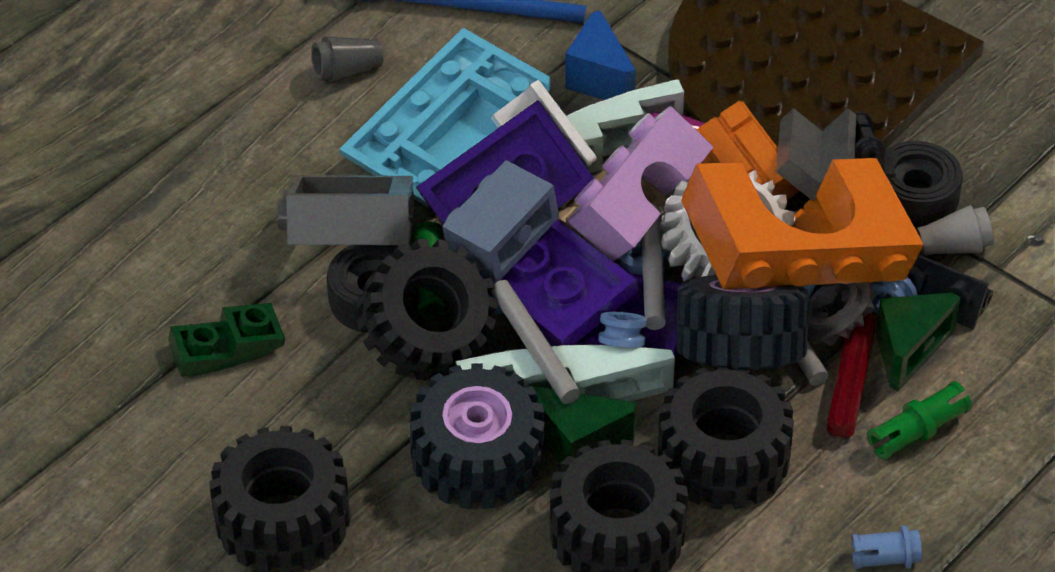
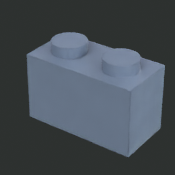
M505 160L492 175H487L481 181L477 190L461 207L455 208L447 217L442 228L445 241H449L448 250L454 252L461 246L469 251L465 258L473 264L478 259L485 267L480 272L482 277H491L493 283L500 281L559 218L554 185Z

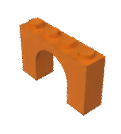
M877 158L832 159L816 197L835 231L833 233L819 234L799 230L774 216L760 199L742 162L696 164L681 199L723 290L756 289L783 285L805 286L906 280L924 245Z

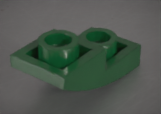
M272 303L222 307L220 322L170 326L168 342L180 376L185 377L219 371L259 358L284 346L285 336Z

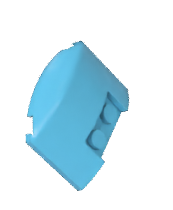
M462 28L339 149L340 154L374 176H413L414 200L428 208V204L416 187L498 129L491 120V116L522 94L533 82L539 80L545 89L550 91V77L467 29Z

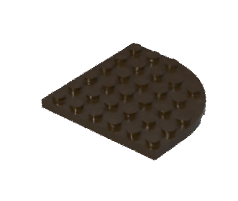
M683 0L676 12L670 31L668 68L670 81L678 79L683 88V113L686 117L691 116L695 120L706 123L714 117L718 118L721 112L736 102L743 101L778 148L780 120L793 108L822 131L849 108L852 112H865L872 118L874 124L873 135L881 139L886 150L982 56L984 41L902 0ZM801 191L795 194L796 197L806 202L810 199Z

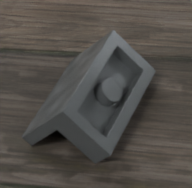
M793 108L780 120L776 172L814 201L817 198L816 194L832 159H855L856 114L848 108L822 131Z

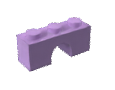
M671 106L655 118L650 113H647L629 132L628 135L634 139L629 147L626 149L621 145L604 162L602 168L607 174L599 182L597 179H593L574 200L580 207L568 222L596 249L612 261H615L634 248L661 214L645 197L641 187V179L650 182L665 196L674 190L681 180L687 181L692 175L695 165L701 164L713 149V146Z

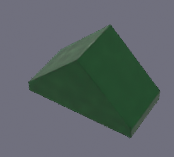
M954 293L880 298L876 336L890 388L899 392L955 332L961 297Z
M532 386L538 394L537 403H542L544 409L543 443L560 464L568 456L577 458V450L586 445L591 449L597 448L598 441L610 440L611 445H619L622 439L631 440L634 443L636 429L635 402L580 394L576 401L570 404H563L554 389Z

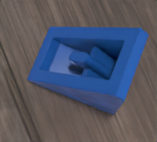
M602 12L591 13L565 54V88L603 100L635 90L636 70Z

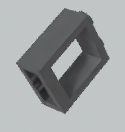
M296 175L290 188L283 190V199L278 201V229L287 230V245H403L405 243L409 245L414 225L413 176Z

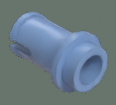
M907 525L900 526L897 532L863 535L851 534V547H854L855 552H852L855 569L903 564L904 569H910L912 563H920L922 561L919 531L908 530Z

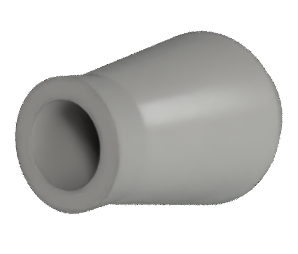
M968 205L927 226L916 229L924 244L921 249L924 257L933 254L982 253L983 247L994 244L993 231L985 207L973 209L971 205Z

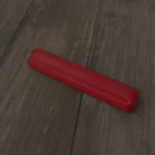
M872 313L863 317V327H855L851 331L850 337L844 339L826 427L827 432L832 437L841 436L844 439H848L855 432L877 319Z

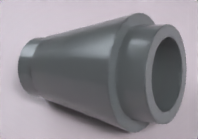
M324 36L321 42H314L312 44V67L317 79H327L332 83L373 69L374 67H381L383 64L382 45L378 39Z

